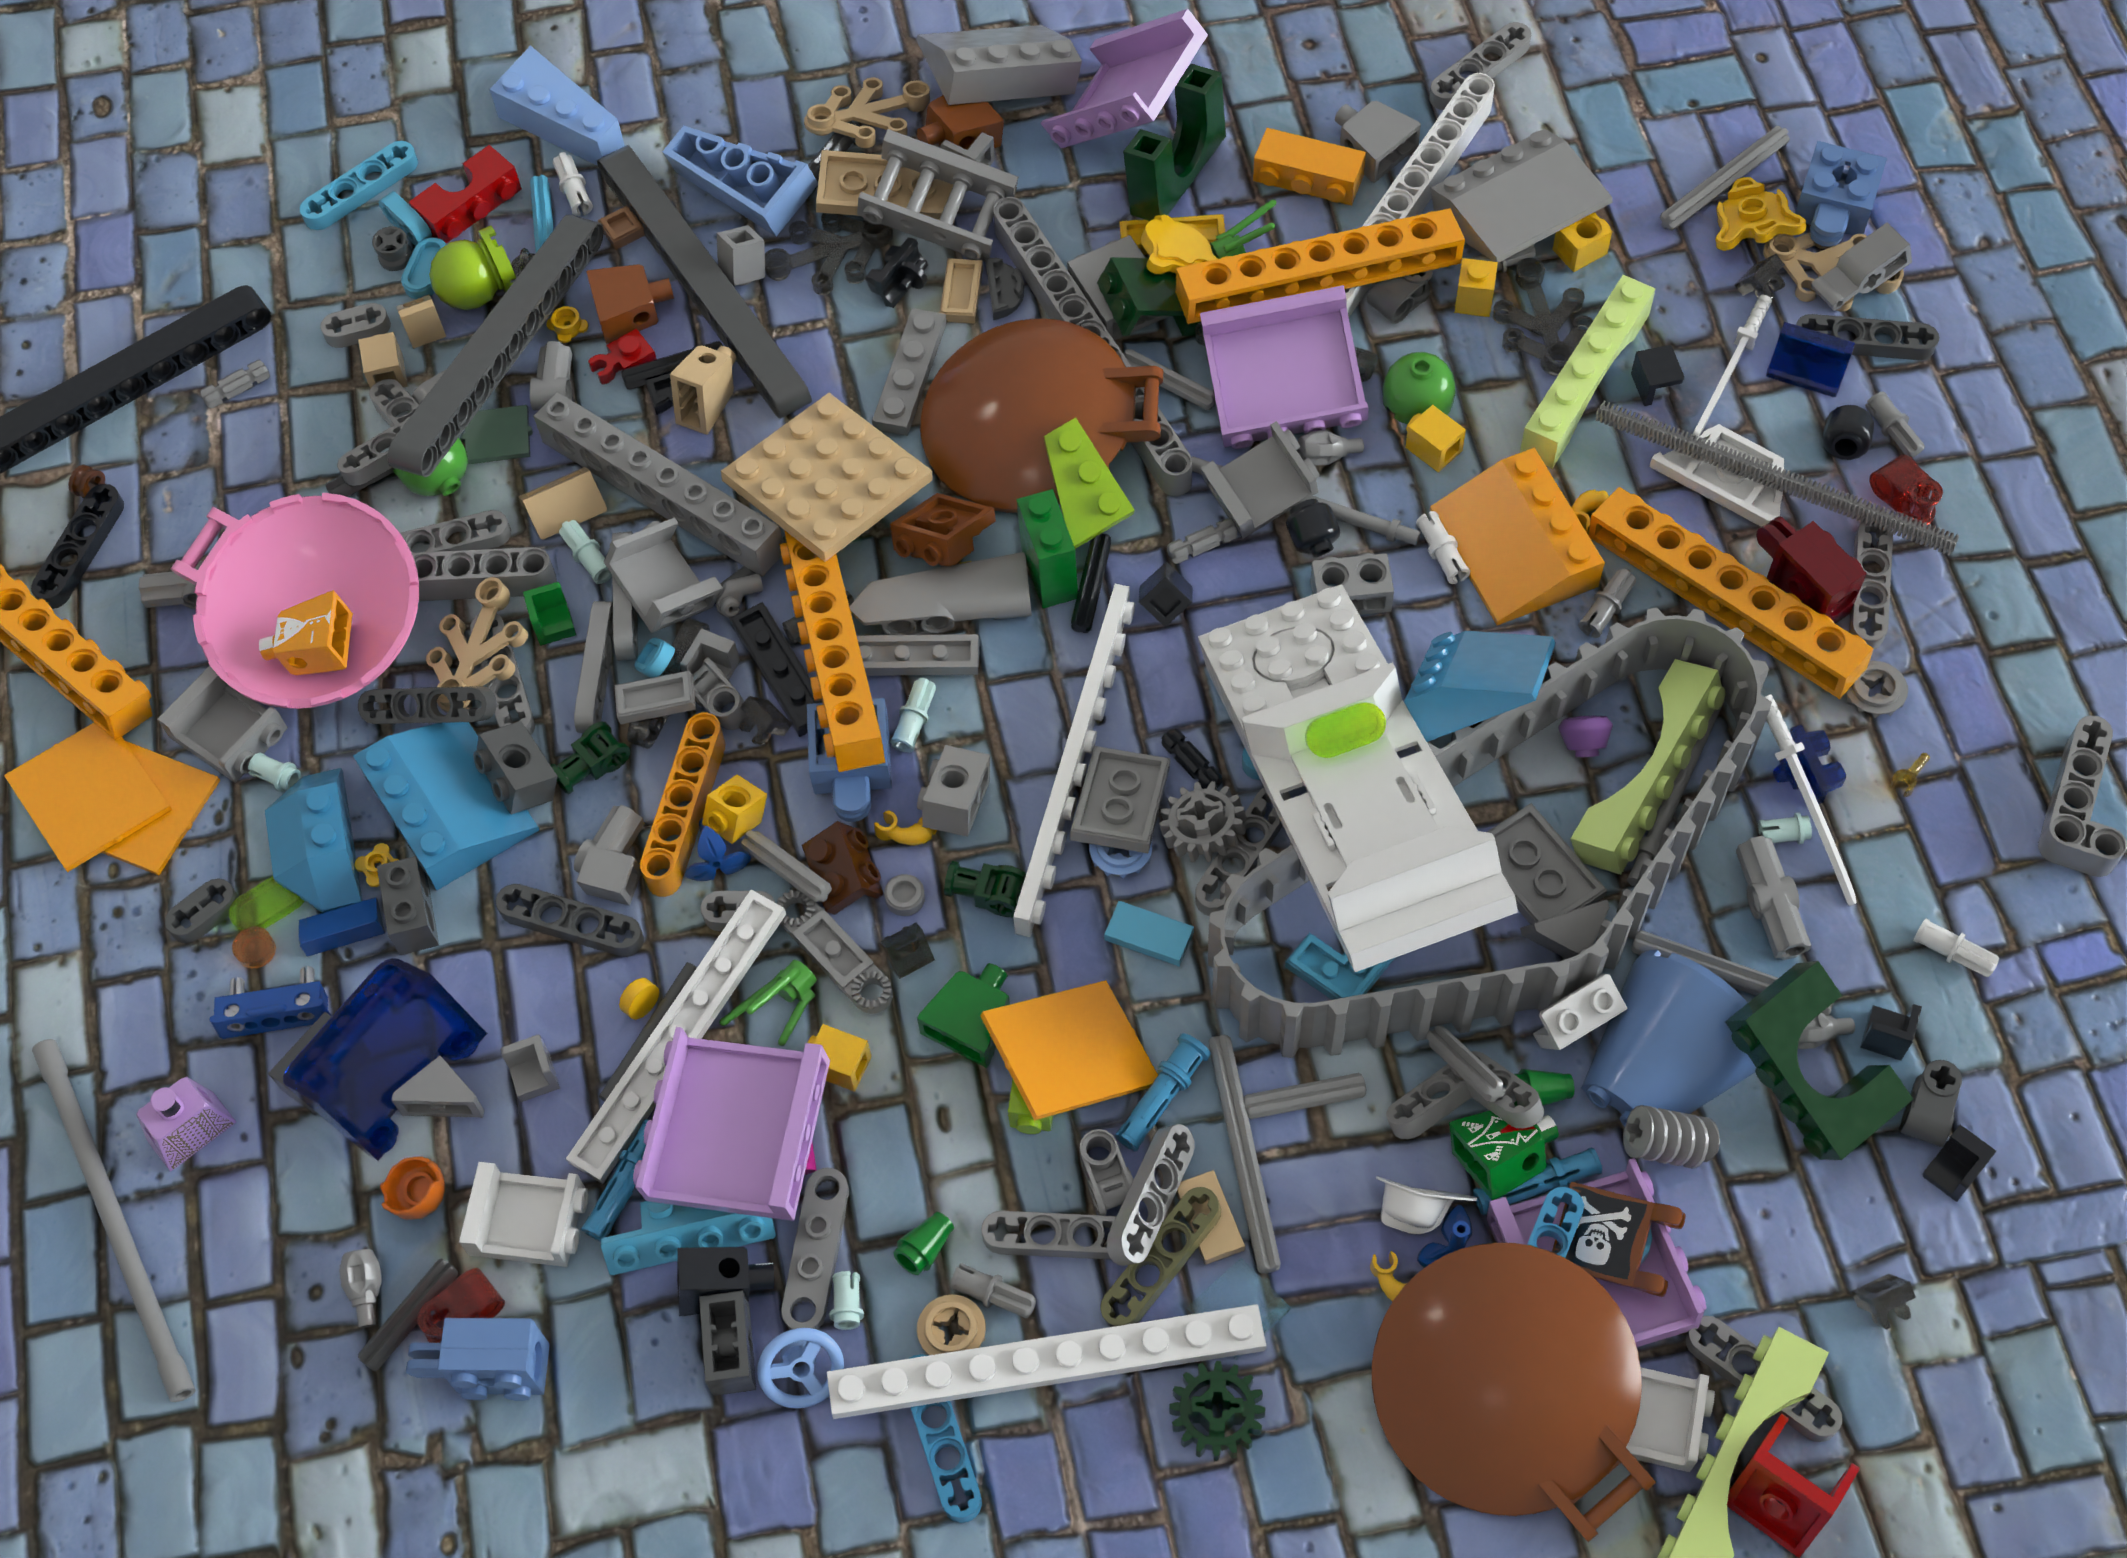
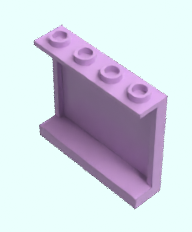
M1185 9L1096 39L1089 49L1102 64L1071 112L1042 120L1041 125L1060 148H1065L1153 122L1208 34L1189 9Z
M1344 285L1200 313L1224 447L1232 446V448L1241 449L1251 446L1255 441L1272 437L1270 425L1276 421L1283 431L1289 429L1293 434L1302 432L1307 434L1311 431H1322L1339 425L1342 428H1352L1360 425L1362 421L1368 420V404L1364 398L1347 312Z
M676 1027L673 1041L667 1042L664 1051L666 1068L663 1080H659L655 1086L654 1103L656 1107L653 1119L647 1121L644 1129V1143L646 1147L643 1159L638 1160L634 1168L633 1181L635 1188L649 1202L794 1221L830 1064V1059L823 1046L805 1043L804 1052L689 1038L683 1028Z
M1635 1158L1628 1160L1626 1171L1583 1184L1655 1203L1652 1197L1654 1189L1650 1176L1646 1171H1640ZM1547 1195L1509 1206L1506 1197L1489 1201L1487 1221L1496 1243L1527 1245ZM1561 1202L1558 1206L1552 1224L1559 1226L1565 1205L1564 1202ZM1651 1222L1653 1239L1649 1254L1640 1265L1639 1271L1661 1275L1668 1281V1288L1664 1297L1595 1278L1617 1303L1626 1318L1634 1336L1636 1347L1676 1336L1693 1328L1698 1329L1706 1310L1705 1298L1698 1285L1693 1286L1687 1272L1689 1268L1685 1253L1680 1246H1674L1669 1235L1671 1228L1655 1222ZM1549 1236L1541 1237L1537 1240V1246L1552 1252L1555 1239Z

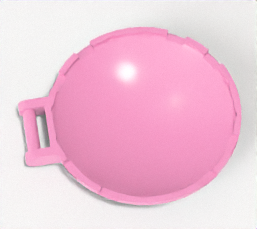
M322 493V496L301 497L300 494L283 497L269 502V507L251 517L247 514L240 520L212 507L206 516L209 520L182 560H176L171 570L181 578L196 585L194 592L197 594L196 614L193 615V622L197 641L201 645L210 667L224 682L243 696L262 704L280 708H312L342 700L360 691L379 677L392 664L405 645L415 622L419 602V579L416 564L408 544L387 518L365 503L331 493ZM222 528L225 529L198 570L195 569ZM334 590L353 613L346 669L293 675L289 673L277 658L267 661L260 653L259 640L275 635L277 617L282 610Z

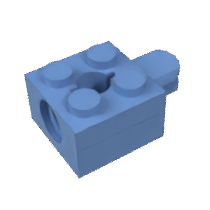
M1817 141L1795 214L1802 216L1806 220V224L1811 225L1810 237L1815 243L1831 247L1836 246L1842 240L1844 234H1864L1887 161L1886 157ZM1844 166H1850L1849 170H1845Z
M885 698L872 699L882 737L885 763L838 772L835 757L827 758L823 735L828 734L829 729L820 728L816 706L823 705V703L807 704L809 775L814 794L832 793L836 814L840 819L847 822L860 821L868 816L871 809V790L892 788L889 719Z
M444 1318L441 1343L414 1342L409 1345L408 1356L413 1359L407 1362L406 1373L417 1378H445L455 1391L461 1394L462 1398L468 1400H485L488 1394H504L506 1399L525 1401L529 1400L531 1395H544L550 1343L531 1318Z

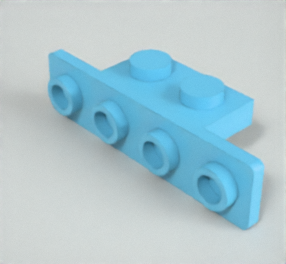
M644 1201L640 1202L642 1229L604 1237L601 1239V1249L609 1274L617 1275L677 1261L678 1248L739 1247L773 1239L776 1237L772 1218Z

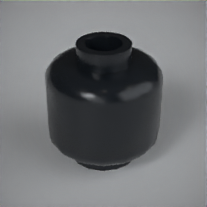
M1844 405L1831 411L1825 420L1823 445L1826 451L1833 457L1841 460H1853L1866 454L1872 445L1874 421L1871 414L1864 408L1856 405Z
M1309 499L1290 509L1291 515L1286 520V527L1298 552L1312 553L1313 557H1319L1334 549L1332 543L1339 538L1340 528L1329 504L1318 502L1317 499Z

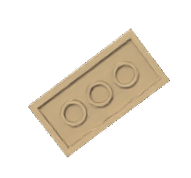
M822 150L816 212L859 216L857 215L860 193L863 192L874 196L888 161L882 159V155ZM901 167L887 201L906 208L921 173L907 167ZM933 179L920 213L939 220L953 184Z

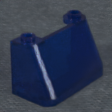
M391 958L380 963L296 1056L285 1070L283 1083L364 1153L379 1161L386 1152L393 1148L399 1133L398 1125L391 1119L398 1110L392 1102L393 1092L438 1056H444L450 1060L464 1059L471 1056L476 1051L478 1044L488 1033L430 973L400 959Z

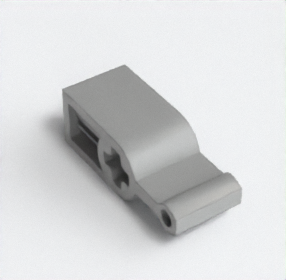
M1887 222L1847 250L1839 259L1837 266L1823 276L1817 277L1811 283V288L1835 311L1859 292L1862 294L1871 292L1911 264L1910 244Z

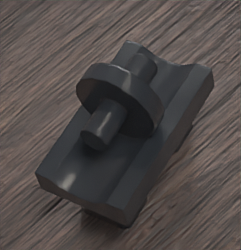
M908 237L901 247L891 245L885 253L884 260L886 265L882 270L872 269L865 277L871 292L879 294L887 307L894 308L910 287L921 289L927 283L928 279L924 270L927 268L928 262L920 254L918 242L914 238Z

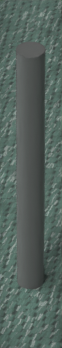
M689 962L685 964L600 1093L599 1098L602 1101H606L697 968L695 965Z

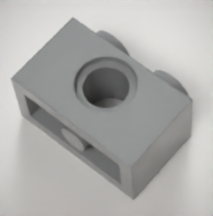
M945 745L940 759L932 761L929 771L930 783L928 787L923 786L921 788L917 809L922 810V827L968 837L990 782V755Z

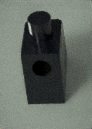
M745 1247L677 1249L679 1316L700 1314L699 1296L743 1291L749 1303L750 1290L774 1289L773 1263L748 1264V1252Z

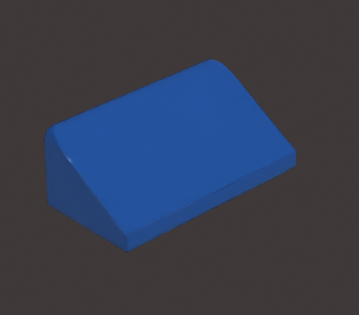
M376 897L299 920V944L307 957L385 934Z

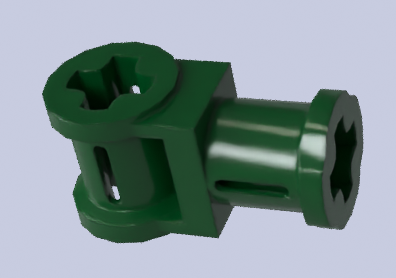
M601 721L591 725L585 730L581 738L571 744L573 754L557 765L553 763L550 765L558 776L556 783L568 795L573 792V786L590 774L597 780L604 774L619 769L629 759L631 754L630 748L625 743H619L611 734V727L606 722Z
M952 861L945 878L944 895L951 897L953 894L971 897L975 900V907L987 909L999 916L1013 917L1026 873L1019 868L1009 865L993 866L984 863L981 871L960 867L959 862Z

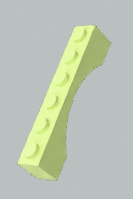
M1622 275L1525 426L1520 453L1535 447L1544 464L1553 469L1570 442L1590 399L1604 375L1620 352L1635 339L1649 317L1655 288Z
M1678 659L1673 661L1658 687L1663 705L1664 720L1661 736L1653 755L1641 772L1624 788L1606 800L1589 807L1570 838L1575 854L1584 864L1621 875L1627 863L1635 859L1639 850L1640 840L1646 830L1649 831L1654 826L1660 805L1663 800H1667L1671 796L1677 775L1681 769L1684 770L1688 766L1694 745L1698 739L1701 740L1705 736L1709 719L1713 712L1720 709L1724 702L1725 689L1722 687L1717 669Z
M1781 1327L1777 1328L1772 1338L1766 1335L1762 1336L1752 1357L1760 1363L1753 1377L1746 1373L1744 1374L1733 1397L1741 1401L1734 1417L1728 1413L1725 1414L1715 1434V1438L1722 1441L1715 1457L1709 1453L1706 1454L1696 1474V1478L1703 1481L1696 1497L1689 1493L1685 1497L1676 1518L1683 1521L1677 1537L1670 1534L1667 1535L1657 1558L1734 1557L1728 1528L1727 1501L1730 1479L1738 1456L1749 1437L1763 1422L1782 1409L1803 1401L1809 1395L1829 1354L1828 1351Z

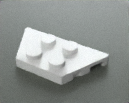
M1720 424L1705 430L1699 436L1702 437L1701 442L1704 438L1706 439L1705 444L1710 440V446L1712 442H1715L1714 447L1718 443V449H1720L1721 445H1724L1723 451L1728 447L1727 452L1733 449L1732 454L1737 450L1736 456L1739 452H1741V457L1745 453V459L1750 455V460L1752 457H1755L1754 462L1757 458L1759 459L1758 464L1763 460V466L1768 462L1767 467L1773 464V469L1776 465V471L1781 467L1782 473L1784 469V458ZM1673 450L1664 455L1659 452L1654 454L1649 467L1761 527L1780 516V504L1783 496V491H1779L1780 488L1776 490L1775 487L1771 488V485L1769 487L1766 484L1763 485L1762 481L1758 483L1753 481V478L1750 480L1748 479L1749 476L1744 478V475L1739 476L1740 473L1736 475L1735 472L1731 473V470H1723L1722 466L1718 468L1713 466V463L1710 465L1709 461L1705 463L1704 460L1700 461V458L1698 460L1695 459L1696 456L1692 458L1691 455L1687 456V453L1684 455L1682 452L1679 453L1678 450Z

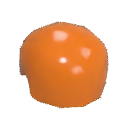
M422 1156L402 1159L390 1169L385 1181L380 1184L384 1196V1202L381 1205L385 1210L404 1220L423 1219L433 1213L443 1201L445 1192L444 1176L438 1164Z

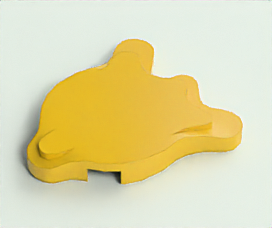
M1751 177L1737 179L1733 183L1732 189L1727 193L1728 199L1723 203L1719 201L1716 208L1718 226L1721 229L1715 239L1716 248L1719 250H1731L1745 238H1754L1757 243H1766L1778 234L1800 235L1806 231V220L1789 209L1788 199L1780 189L1777 188L1776 194L1765 191V185L1756 182Z
M1168 215L1155 216L1153 220L1147 223L1141 236L1142 245L1150 256L1146 267L1154 274L1161 275L1166 272L1176 274V268L1218 259L1213 255L1210 243L1200 232L1172 219Z

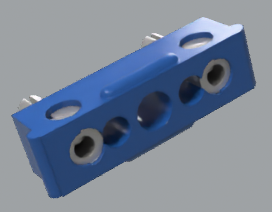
M307 966V970L305 967L300 969V984L244 993V979L237 977L236 981L235 978H232L230 980V994L228 996L215 997L214 1015L209 1020L218 1036L226 1039L313 1025L324 1012L330 1016L331 1014L328 1011V996L321 982H314V968Z

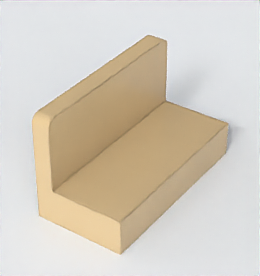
M586 467L518 496L539 538L542 540L559 533L562 523L565 521L576 520L580 524L607 511L606 504L592 473Z

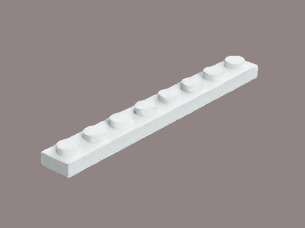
M752 889L749 891L566 1157L569 1164L603 1184L618 1163L621 1152L628 1148L637 1135L643 1121L649 1117L656 1107L654 1103V1090L657 1082L663 1080L666 1068L664 1051L667 1042L673 1041L676 1027L683 1028L689 1038L702 1039L785 917V908Z

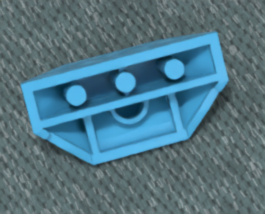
M338 768L303 776L265 810L273 878L275 882L302 900L310 903L322 913L361 902L362 894L359 874L354 865L356 854L343 770Z

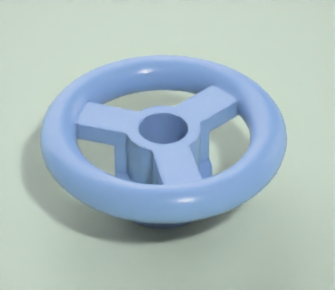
M813 1328L791 1329L772 1339L762 1351L757 1366L758 1382L766 1396L778 1405L795 1409L811 1407L827 1399L830 1396L828 1379L822 1385L814 1375L816 1355L820 1348L823 1347L830 1357L831 1371L844 1369L843 1354L835 1340L828 1334ZM781 1350V1363L771 1364L775 1355ZM798 1362H805L802 1366H794ZM790 1377L794 1381L802 1382L809 1393L804 1395L787 1394L779 1390L774 1385L772 1379Z

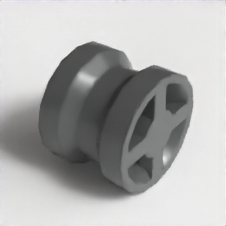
M393 226L377 231L373 236L372 244L375 252L378 254L380 265L389 271H399L406 268L412 254L406 233L401 228Z

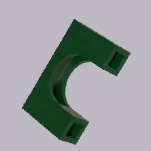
M1190 64L1175 86L1177 122L1173 140L1140 129L1123 151L1130 215L1148 221L1153 220L1157 215H1168L1225 139L1226 128L1221 72Z
M1811 961L1796 963L1726 1020L1725 1023L1732 1032L1731 1037L1734 1044L1742 1052L1746 1053L1756 1066L1755 1072L1759 1080L1765 1086L1771 1088L1780 1101L1779 1107L1783 1115L1789 1121L1795 1123L1804 1136L1803 1143L1808 1151L1820 1160H1842L1909 1104L1913 1098L1890 1065L1866 1066L1839 1090L1829 1096L1820 1094L1807 1083L1800 1070L1797 1056L1801 1034L1815 1017L1842 996L1820 962Z

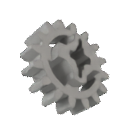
M1212 781L1207 789H1202L1199 782H1195L1194 790L1190 792L1184 787L1180 788L1181 797L1177 799L1170 796L1168 798L1170 808L1161 809L1163 821L1159 825L1168 849L1174 848L1176 856L1179 858L1188 852L1191 862H1195L1199 855H1204L1206 861L1210 862L1214 852H1218L1223 857L1226 856L1225 847L1227 845L1237 847L1239 845L1237 835H1244L1246 832L1243 822L1247 821L1240 797L1238 794L1232 796L1228 786L1218 791L1216 783Z

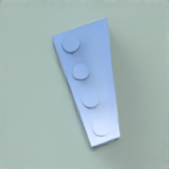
M531 45L489 89L499 118L597 166L598 159L625 146L618 119Z
M684 125L662 151L676 173L776 237L818 186V182L807 163L798 160L791 162L783 159L781 155L772 152L765 154L752 150L749 145L739 142L737 145L726 142L722 137Z

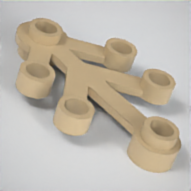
M871 77L863 81V88L852 102L851 89L845 85H838L832 88L831 96L825 104H817L808 109L804 118V125L809 132L815 135L825 136L835 132L855 138V143L860 148H870L876 143L875 129L870 126L859 127L847 122L857 121L885 130L890 129L907 136L906 120L890 118L880 114L905 107L913 112L923 111L930 102V88L925 82L910 81L903 86V95L871 102V100L879 99L883 95V82L879 78ZM849 106V108L838 111L839 108Z
M1810 232L1797 238L1792 235L1778 234L1765 243L1763 255L1770 264L1784 267L1797 285L1795 290L1796 297L1803 302H1810L1817 295L1811 288V283L1815 279L1808 277L1800 264L1812 267L1818 277L1823 276L1837 266L1839 259L1847 250L1867 236L1855 234L1848 241L1836 246L1827 247L1815 243L1810 237ZM1816 246L1825 250L1814 253L1806 249ZM1903 269L1875 288V290L1881 294H1890L1900 287L1904 276ZM1803 288H1809L1811 291H1806ZM1854 296L1846 301L1837 311L1849 310Z
M489 577L477 586L475 596L483 606L468 642L464 636L466 626L457 615L449 614L440 621L439 630L448 638L460 663L454 675L450 669L452 657L444 648L435 647L428 652L426 663L435 671L440 683L437 687L484 686L494 678L504 681L514 674L515 664L506 655L499 654L491 659L488 666L472 675L475 666L507 645L520 647L528 639V631L519 622L512 621L506 624L501 632L485 642L497 611L503 610L510 601L509 589L500 579ZM441 694L437 699V704L443 711L448 713L450 702L444 694ZM471 700L463 701V708H466Z

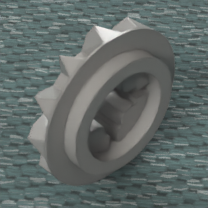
M1869 661L1867 669L1846 692L1847 703H1853L1857 706L1858 713L1866 711L1872 713L1874 718L1880 714L1891 716L1897 709L1902 708L1908 695L1906 679L1899 670L1890 664L1881 661ZM1880 681L1883 682L1880 693L1872 697L1868 696L1869 688L1878 685Z

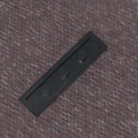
M761 602L729 618L788 720L798 736L801 737L808 733L807 704L822 703V699L814 701L808 674L764 603Z

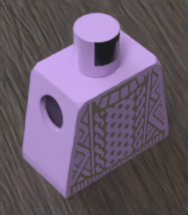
M188 1077L181 1078L169 1088L164 1087L156 1090L152 1094L150 1102L140 1108L136 1114L146 1140L170 1171L174 1170L236 1123L235 1119L213 1091Z

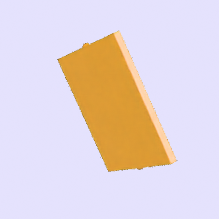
M92 723L65 740L54 744L53 747L4 775L67 873L172 810L123 737L121 736L119 739L114 740L96 723Z
M125 741L172 810L101 853L159 876L188 830L192 828L193 822L215 790L220 779L218 776Z
M1106 980L986 1010L980 1015L1005 1063V1068L1013 1078L1034 1121L1148 1089L1158 1076L1135 1030L1129 1023Z

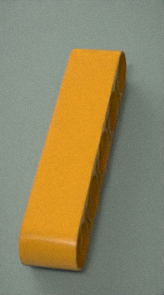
M708 712L693 715L685 726L640 860V869L649 891L659 897L673 895L681 886L699 831V821L703 818L706 798L712 791L725 751L726 742L719 720L715 715ZM706 734H712L707 739H699ZM701 767V769L697 772H688L693 768ZM691 801L686 806L677 807L680 802ZM671 835H680L675 840L665 841ZM668 869L665 874L654 876V873L658 870Z

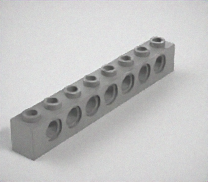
M557 392L533 416L544 444L580 466L586 467L593 474L668 520L675 517L679 523L678 526L756 574L758 573L761 577L781 558L779 544L783 543L779 525Z

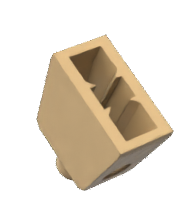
M703 345L697 346L671 372L670 379L676 424L708 435L734 391L732 365L736 361V355L730 348L720 346L717 350Z

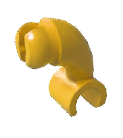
M1596 489L1582 493L1571 507L1587 534L1591 520L1586 513L1597 509L1609 497L1608 493L1604 490L1596 491Z
M890 810L883 813V818L891 826L883 827L877 822L874 823L875 835L883 841L894 840L900 844L910 846L927 843L932 839V835L937 832L935 829L922 827V817L918 823L910 827L901 828L898 826L896 814Z
M1390 1251L1389 1262L1391 1267L1383 1269L1378 1266L1377 1257L1374 1254L1370 1262V1270L1378 1278L1380 1287L1387 1298L1393 1302L1407 1284L1397 1281L1393 1276L1398 1264V1258L1394 1252Z

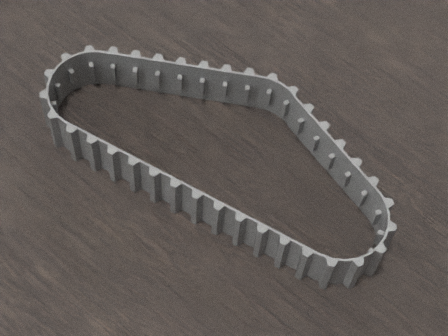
M1657 607L1647 609L1644 621L1636 623L1630 628L1619 623L1609 627L1606 642L1599 648L1587 642L1578 648L1575 663L1568 668L1556 662L1548 666L1544 683L1541 684L1536 701L1486 719L1474 728L1468 726L1452 732L1451 742L1442 749L1428 743L1452 787H1455L1625 676L1645 670H1669L1675 659L1719 671L1721 684L1725 689V701L1732 711L1737 724L1733 734L1735 740L1733 743L1729 740L1725 742L1715 770L1707 769L1703 774L1697 791L1698 795L1694 801L1686 799L1675 829L1673 831L1669 828L1665 830L1657 850L1658 854L1654 860L1646 858L1642 864L1637 885L1632 891L1627 888L1624 890L1616 911L1617 914L1611 922L1607 919L1603 921L1595 944L1588 949L1584 948L1579 955L1560 962L1534 964L1316 1003H1296L1272 997L1254 987L1242 976L1238 963L1234 964L1229 955L1234 953L1235 935L1242 926L1246 925L1250 919L1310 881L1290 841V846L1278 854L1268 848L1258 852L1257 867L1245 877L1231 874L1225 881L1224 909L1210 913L1208 966L1213 968L1212 1000L1215 1007L1230 1009L1233 1016L1240 1022L1239 1037L1244 1041L1249 1042L1260 1037L1267 1042L1278 1044L1282 1057L1293 1058L1299 1048L1324 1046L1329 1054L1333 1056L1341 1054L1343 1042L1367 1038L1374 1048L1384 1047L1387 1034L1410 1031L1417 1041L1425 1040L1429 1027L1450 1023L1459 1033L1469 1032L1472 1020L1494 1016L1501 1026L1511 1025L1515 1012L1537 1009L1540 1012L1600 976L1603 968L1614 970L1619 963L1627 938L1635 939L1637 932L1640 931L1647 909L1656 908L1668 878L1675 879L1677 877L1687 850H1695L1700 842L1707 821H1714L1727 791L1734 792L1748 759L1752 758L1772 703L1761 695V690L1769 671L1766 661L1753 660L1749 652L1741 644L1745 633L1738 627L1725 631L1717 625L1706 622L1703 610L1694 608L1685 617L1678 615L1665 616Z

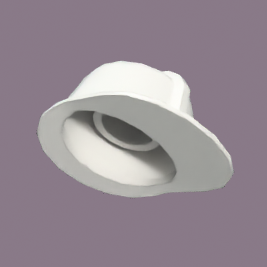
M1376 1176V1179L1385 1182L1381 1221L1386 1226L1410 1234L1420 1235L1437 1228L1454 1199L1477 1201V1197L1412 1188Z

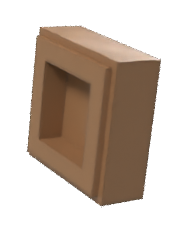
M627 206L597 220L603 225V234L615 250L645 236L642 224Z

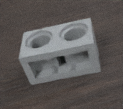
M1364 553L1359 556L1344 558L1325 557L1321 560L1312 561L1310 578L1312 595L1323 589L1335 587L1326 584H1342L1359 615L1392 611L1394 588L1387 553ZM1364 580H1373V581H1375V582H1374V583H1369V582H1366V581H1364Z

